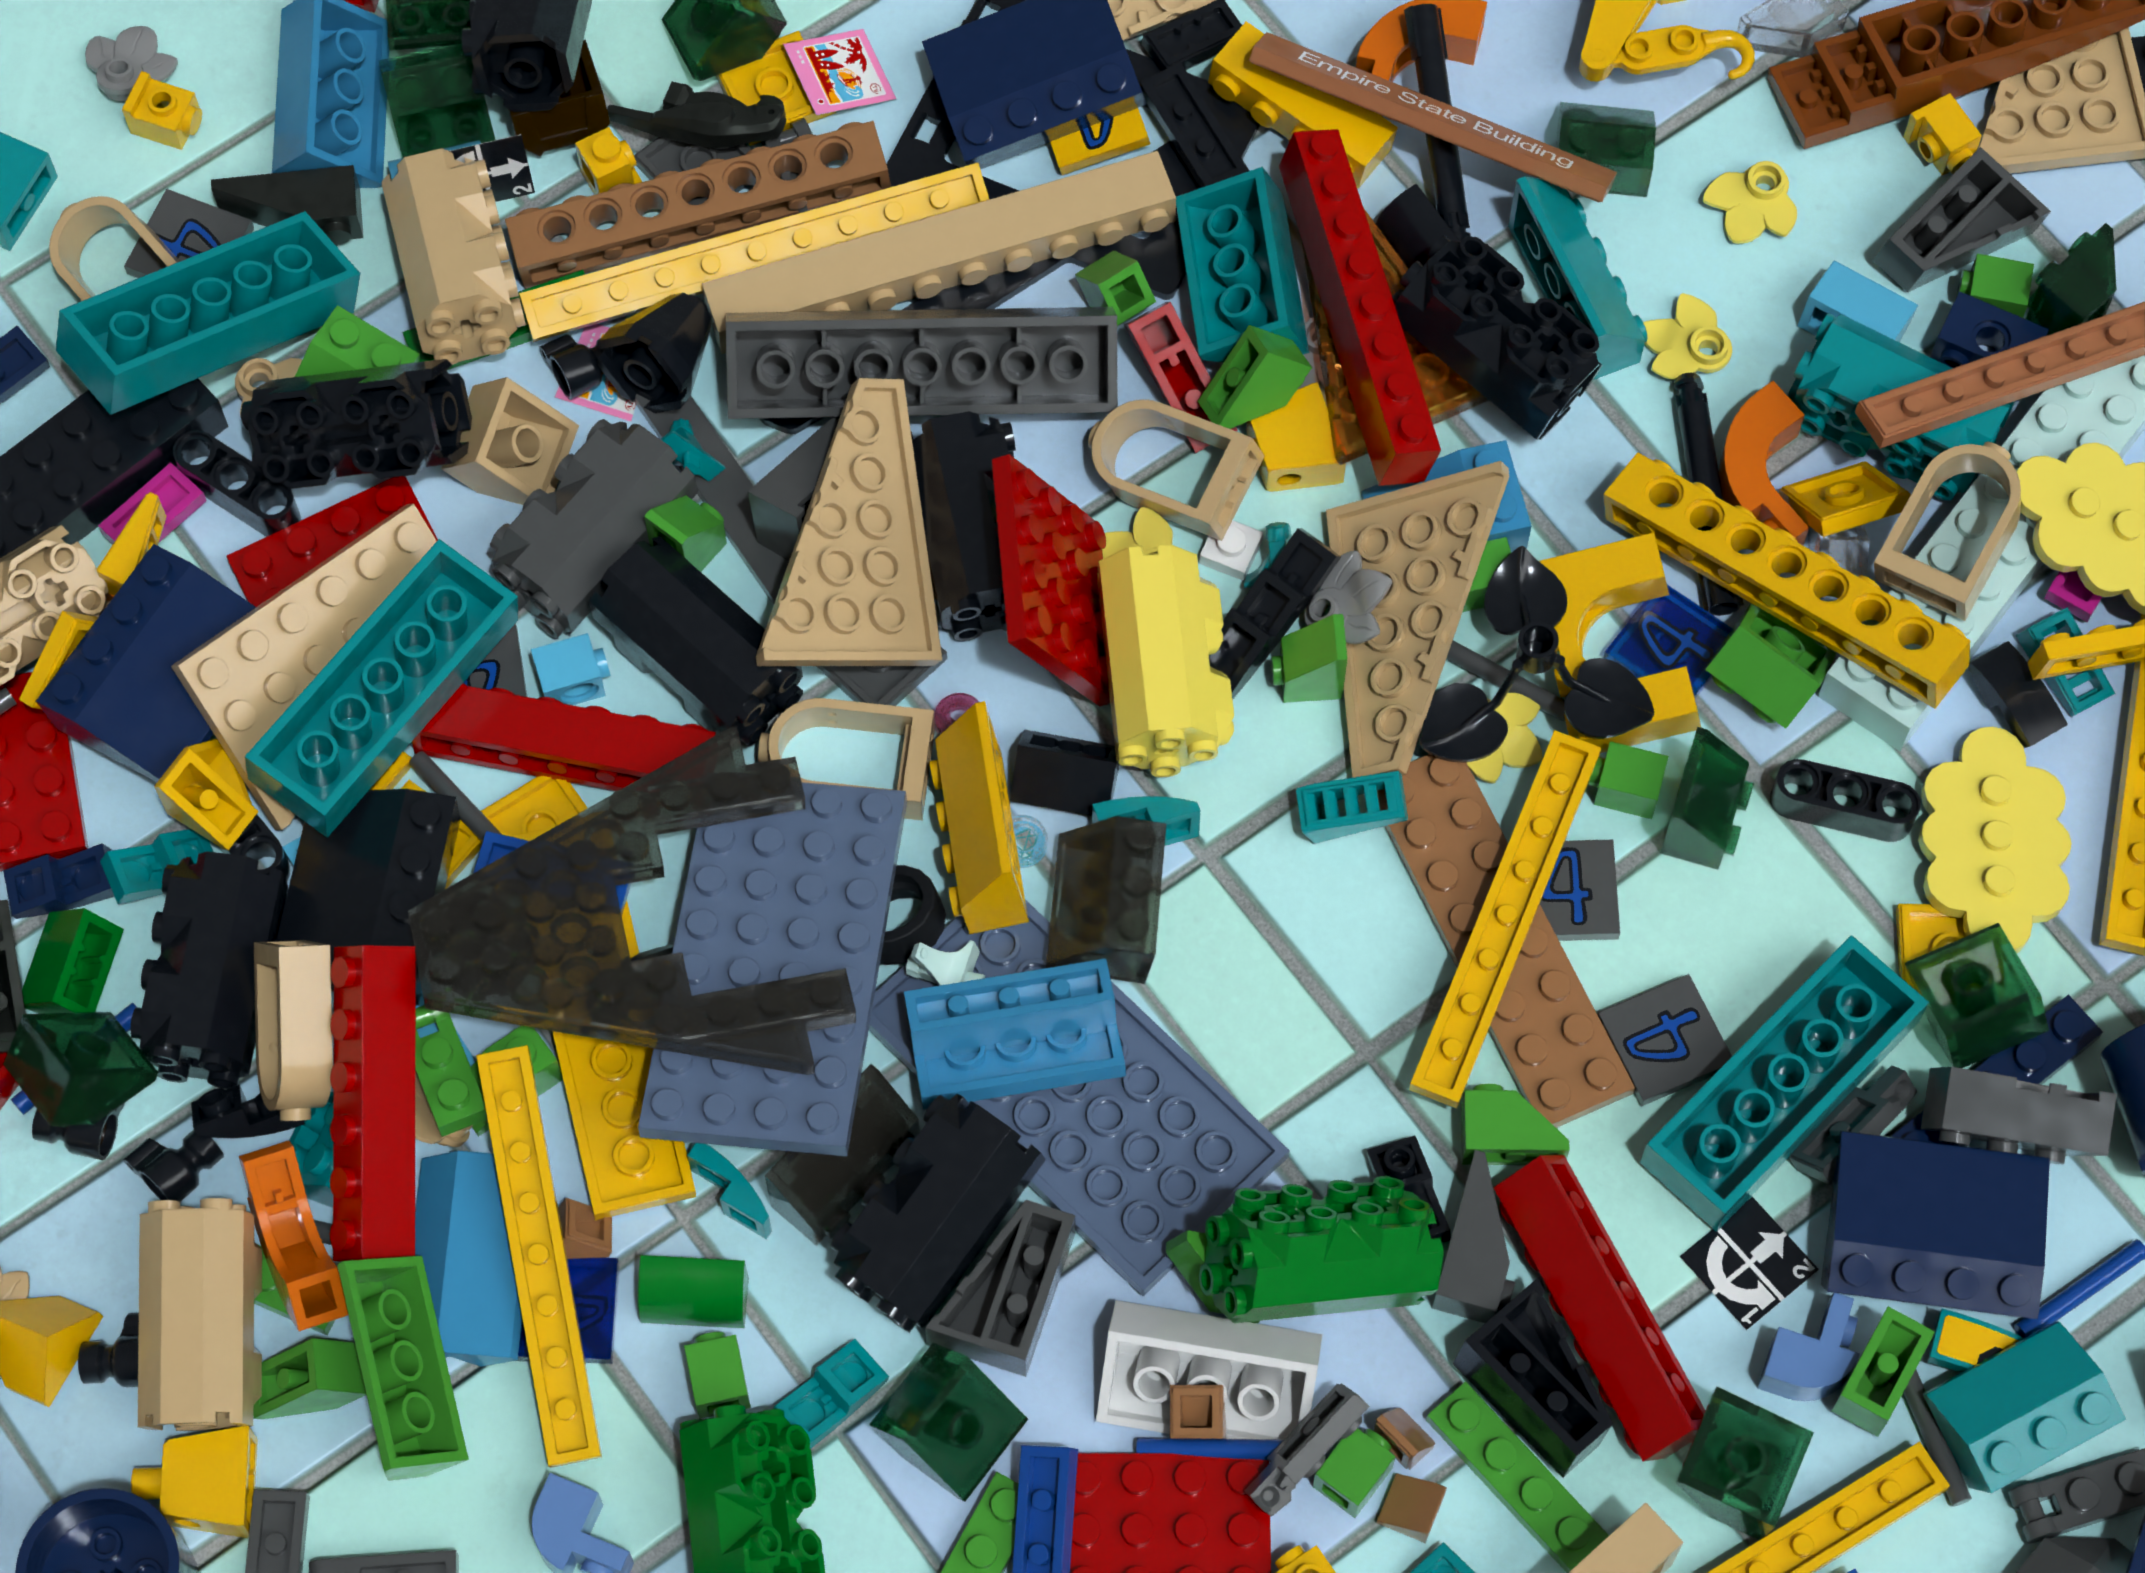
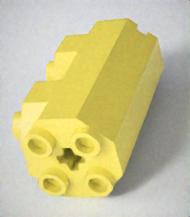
M1171 544L1157 545L1158 554L1144 555L1143 546L1128 547L1100 560L1098 565L1099 573L1097 574L1116 760L1122 766L1151 769V774L1155 777H1171L1180 773L1181 767L1196 761H1208L1216 758L1218 747L1227 744L1234 732V724L1232 722L1234 708L1230 679L1223 672L1212 668L1209 663V655L1216 653L1223 642L1221 629L1224 624L1220 590L1215 584L1199 576L1197 554Z

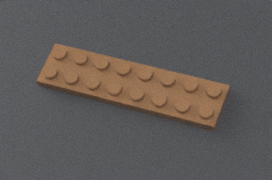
M1428 754L1410 762L1407 773L1402 775L1408 820L1387 825L1385 828L1453 962L1458 968L1508 842L1467 763L1446 761ZM1385 789L1378 790L1380 811L1387 810ZM1539 904L1489 1032L1521 1095L1552 1125L1558 1128L1634 1094L1635 1086Z

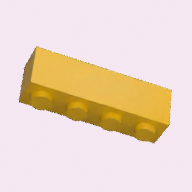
M1246 21L1213 59L1208 83L1213 86L1220 97L1227 101H1235L1249 111L1257 123L1266 128L1272 127L1286 137L1288 141H1290L1293 132L1338 129L1356 186L1359 189L1391 151L1398 127L1375 112L1252 64L1249 59L1253 47L1262 38L1264 33Z

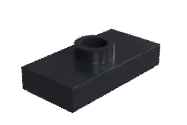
M1216 0L1143 34L1142 45L1160 71L1180 62L1187 69L1218 54L1240 29L1242 24L1225 0Z

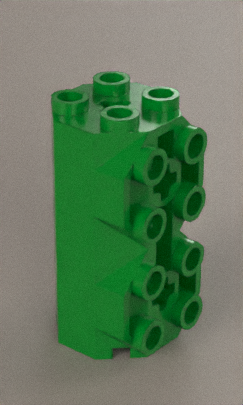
M1380 1176L1376 1177L1373 1182L1364 1183L1334 1180L1328 1184L1327 1193L1322 1200L1312 1198L1313 1191L1310 1188L1297 1184H1287L1282 1186L1281 1190L1271 1191L1241 1188L1235 1192L1234 1201L1221 1215H1212L1206 1221L1207 1248L1205 1264L1201 1266L1199 1271V1282L1202 1292L1207 1296L1212 1295L1214 1305L1233 1323L1419 1305L1425 1300L1422 1296L1432 1295L1438 1291L1444 1249L1441 1238L1431 1239L1428 1224H1437L1433 1209L1426 1201L1421 1200L1413 1192L1405 1191L1404 1182L1397 1178Z
M743 1405L721 1406L714 1409V1418L694 1419L680 1423L679 1434L694 1573H825L820 1538L813 1530H803L797 1523V1518L801 1512L811 1507L816 1500L812 1452L810 1449V1439L806 1431L800 1425H791L785 1418L784 1410L771 1409L757 1413H746V1408Z

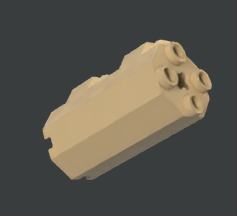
M441 148L404 157L397 164L398 173L390 180L388 174L381 183L422 352L433 355L434 360L448 359L454 365L468 359L503 353L510 346L509 337L517 330V327L525 326L526 323L520 299H510L519 296L510 261L500 262L510 259L501 225L491 227L493 224L500 223L492 189L482 191L484 188L491 187L485 160L473 161L464 157L465 163L455 160L453 153Z
M62 525L48 528L0 558V686L14 678L16 671L40 657L62 610L99 617L110 603V601H105V594L109 592L107 583L99 577L97 567L85 548L78 541L70 545L61 539L69 534Z
M207 1198L200 1200V1208L180 1206V1201L157 1200L148 1202V1213L140 1214L139 1428L163 1430V1425L174 1424L176 1431L223 1430L238 1427V1425L253 1426V1406L262 1397V1354L254 1347V1299L262 1292V1249L254 1242V1214L246 1211V1205L232 1204V1199Z

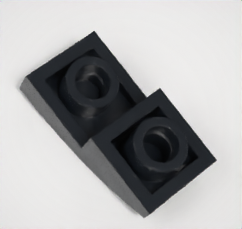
M2009 641L2003 642L1969 662L1968 669L1987 707L1999 706L2013 735L2017 737L2023 748L2031 747L2068 725L2060 708L2042 680L2032 679L2026 659Z
M240 1084L228 1089H213L202 1095L199 1100L191 1102L193 1128L197 1136L246 1138L286 1131L306 1124L304 1123L305 1120L281 1121L280 1110H268L263 1102L261 1092L255 1098L247 1101Z
M1416 1136L1368 1149L1367 1157L1374 1179L1380 1176H1389L1403 1181L1405 1191L1413 1192L1421 1200L1426 1201L1434 1211L1437 1224H1428L1431 1239L1441 1238L1442 1243L1450 1241V1228L1433 1189V1177Z

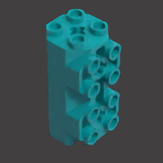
M1830 313L1825 316L1815 336L1817 342L1812 352L1806 351L1802 356L1793 376L1796 379L1787 395L1805 414L1801 425L1803 432L1812 436H1822L1840 445L1843 451L1854 457H1864L1868 450L1879 449L1886 457L1883 467L1890 475L1900 479L1908 478L1918 483L1928 464L1943 451L1959 445L1975 444L1983 446L1985 442L1996 443L2000 429L2004 427L2015 403L2014 401L1880 449L1855 413L1858 402L1953 368L1842 314L1836 317ZM1962 473L1947 479L1937 488L1934 496L1942 500H1952L1956 493H1966L1979 473Z

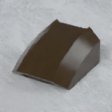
M583 40L573 87L567 93L564 91L560 95L559 102L552 110L513 112L508 109L515 136L522 135L525 150L541 157L545 151L573 145L607 128L610 124L603 90L586 40Z

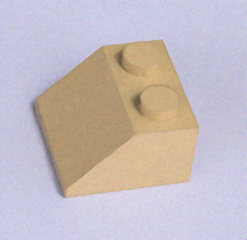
M508 377L474 385L468 397L472 415L471 430H463L460 442H469L468 454L454 464L442 465L441 469L477 493L524 505L529 495L537 489H542L547 494L554 492L559 482L554 476L555 471L562 459L569 454L579 425Z

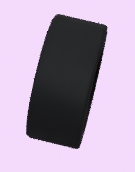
M906 865L896 866L891 901L912 897L921 900L922 906L916 916L905 926L885 932L880 960L882 964L906 963L916 943L921 942L932 948L944 930L946 919L944 906L932 880L920 869Z

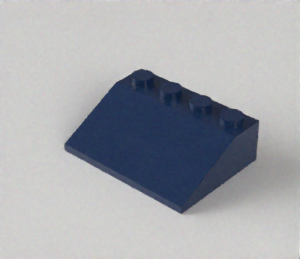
M1026 0L922 41L966 165L978 162L980 170L1147 104L1108 0Z
M153 544L36 702L58 730L158 782L184 747L209 741L214 734L171 666L255 609L256 606L191 562Z
M1840 1130L1821 1278L1822 1287L1827 1292L2038 1319L2045 1268L2050 1158Z

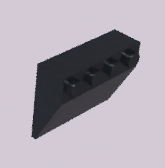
M411 789L369 790L328 838L304 822L276 941L307 940L330 945L331 966L334 961V947L358 945L416 946V1005H419L423 981L432 949L433 931L437 926L460 824L457 798ZM331 980V991H334V984Z

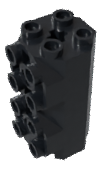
M470 0L469 17L471 28H464L462 31V49L465 57H472L474 66L472 70V85L474 93L477 95L485 94L490 98L492 96H500L504 99L503 106L513 112L552 110L559 102L560 95L564 91L567 93L573 87L592 0Z
M1443 235L1427 254L1426 258L1429 260L1425 265L1417 260L1403 275L1399 283L1405 289H1399L1392 296L1401 326L1536 440H1542L1571 409L1569 407L1577 396H1582L1603 365L1597 360L1596 351L1599 348L1598 337L1590 328L1553 299L1540 298L1536 303H1527L1523 299L1521 292L1524 286L1523 275L1515 266L1481 239L1466 236L1458 242L1451 241Z
M448 359L269 380L253 390L252 400L245 401L241 409L242 423L249 431L253 447V470L259 478L266 476L272 482H281L287 488L294 489L326 485L336 477L372 473L378 479L415 475L425 467L454 464L468 454L469 442H460L461 432L463 430H471L472 423L464 379L459 373L449 374L447 369L452 367V364Z
M970 411L931 418L921 425L923 434L913 439L911 431L930 574L941 626L943 629L952 630L954 639L960 641L975 639L983 632L998 629L1007 631L992 459L1007 454L1014 457L1013 451H1016L1011 423L1000 424L998 419L989 417V425L980 422L979 414Z
M661 536L652 538L653 546H650L645 541L635 543L604 574L602 581L608 585L604 595L601 596L596 591L592 595L589 603L593 618L614 636L616 648L643 673H655L684 700L685 710L708 731L716 732V736L724 735L732 743L742 740L747 746L755 744L760 739L761 733L766 732L770 720L780 711L784 712L800 700L803 690L797 685L803 677L802 667L757 666L756 654L765 628Z
M208 851L198 854L196 864L193 863L191 857H186L178 865L167 864L162 878V892L166 895L163 912L157 911L155 913L152 923V941L161 943V955L157 960L147 959L143 965L141 974V987L145 990L142 1008L136 1007L131 1018V1037L140 1039V1052L149 1064L158 1067L157 1076L159 1078L177 1083L186 1082L188 1077L207 1079V1082L215 1087L228 1089L238 1085L239 1078L249 1076L256 1043L254 942L276 941L288 890L287 881L281 870L270 866L269 875L257 871L259 861L247 856Z
M958 1093L950 1100L942 1094L933 1100L923 1117V1120L927 1122L915 1139L908 1137L900 1145L893 1157L892 1162L900 1167L896 1178L889 1184L884 1183L880 1179L874 1182L862 1199L861 1205L865 1208L853 1224L846 1222L838 1230L830 1244V1248L837 1252L833 1263L839 1268L834 1277L867 1303H869L873 1296L877 1297L880 1302L876 1307L908 1333L911 1332L915 1325L924 1329L1046 1160L1042 1153L1032 1144L1027 1149L1018 1143L1021 1135L978 1104L972 1101L968 1103Z

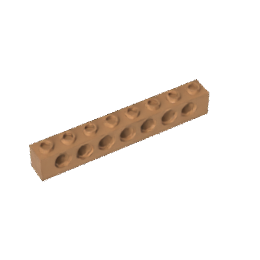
M874 121L866 123L851 122L841 126L836 131L817 136L813 134L802 135L795 138L791 143L772 148L766 146L757 147L748 151L746 155L727 160L712 159L704 162L700 167L690 170L663 172L654 179L645 182L618 184L607 192L588 197L582 195L573 196L563 201L562 204L543 209H524L516 216L506 218L505 222L524 288L528 289L580 270L588 273L799 214L798 209L807 206L808 210H813L839 201L890 188L891 184ZM835 160H841L845 162L844 165L838 168H829L825 166L826 164ZM786 171L800 174L793 180L780 179L781 174ZM741 185L754 186L748 192L738 193L734 191ZM696 197L708 198L699 205L688 204L689 201ZM651 209L662 210L657 216L654 217L642 216L646 211ZM603 222H616L609 229H596L597 226ZM557 234H569L561 242L550 241Z

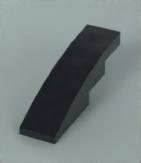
M1297 528L1271 568H1264L1238 608H1231L1223 620L1224 625L1221 629L1223 642L1216 653L1209 655V663L1212 668L1223 672L1230 679L1232 700L1281 641V638L1284 637L1341 558L1340 555L1302 528Z

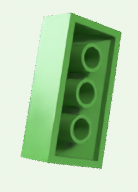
M422 1256L349 1260L338 1263L372 1421L387 1480L426 1477L469 1460Z

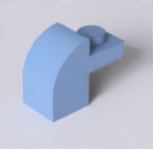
M1833 1293L1826 1306L1817 1339L1778 1327L1771 1341L1757 1389L1795 1401L1819 1400L1838 1390L1847 1380L1860 1356V1353L1840 1347L1841 1345L1849 1348L1855 1333L1858 1318L1850 1316L1854 1298Z
M550 1473L535 1504L532 1515L534 1541L548 1568L553 1573H573L578 1563L582 1565L581 1573H630L634 1565L630 1551L590 1535L603 1507L599 1493Z

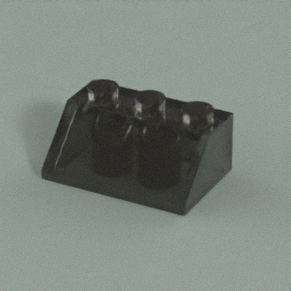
M1115 816L1059 834L1045 968L1106 958L1110 979L1146 983L1156 955L1166 823Z
M872 1064L861 1073L848 1156L787 1151L765 1175L771 1207L816 1246L826 1235L830 1239L833 1238L838 1230L849 1221L851 1215L848 1212L861 1198L863 1199L867 1190L878 1179L885 1182L886 1178L883 1175L894 1164L892 1160L900 1145L908 1137L915 1139L920 1132L917 1116L881 1072Z

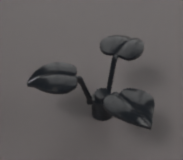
M1520 546L1499 565L1489 582L1484 599L1485 616L1495 631L1504 635L1519 633L1516 660L1512 662V668L1495 697L1489 703L1485 693L1480 688L1471 684L1454 683L1439 690L1433 696L1424 720L1420 745L1429 754L1452 762H1472L1493 754L1503 744L1508 733L1506 720L1495 709L1501 705L1518 674L1523 669L1533 674L1544 673L1551 669L1552 666L1557 669L1564 684L1572 688L1565 698V715L1572 727L1591 738H1613L1644 725L1654 717V708L1650 696L1641 682L1627 668L1612 660L1603 658L1589 659L1579 668L1577 680L1570 675L1565 666L1564 656L1557 654L1559 637L1554 628L1560 623L1566 613L1568 602L1565 588L1552 571L1536 560L1524 546Z

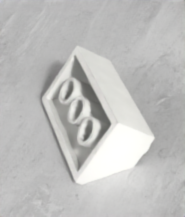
M1115 1300L1108 1330L1096 1422L1170 1434V1385H1224L1226 1439L1284 1440L1311 1412L1323 1334L1251 1322L1233 1323L1227 1318Z

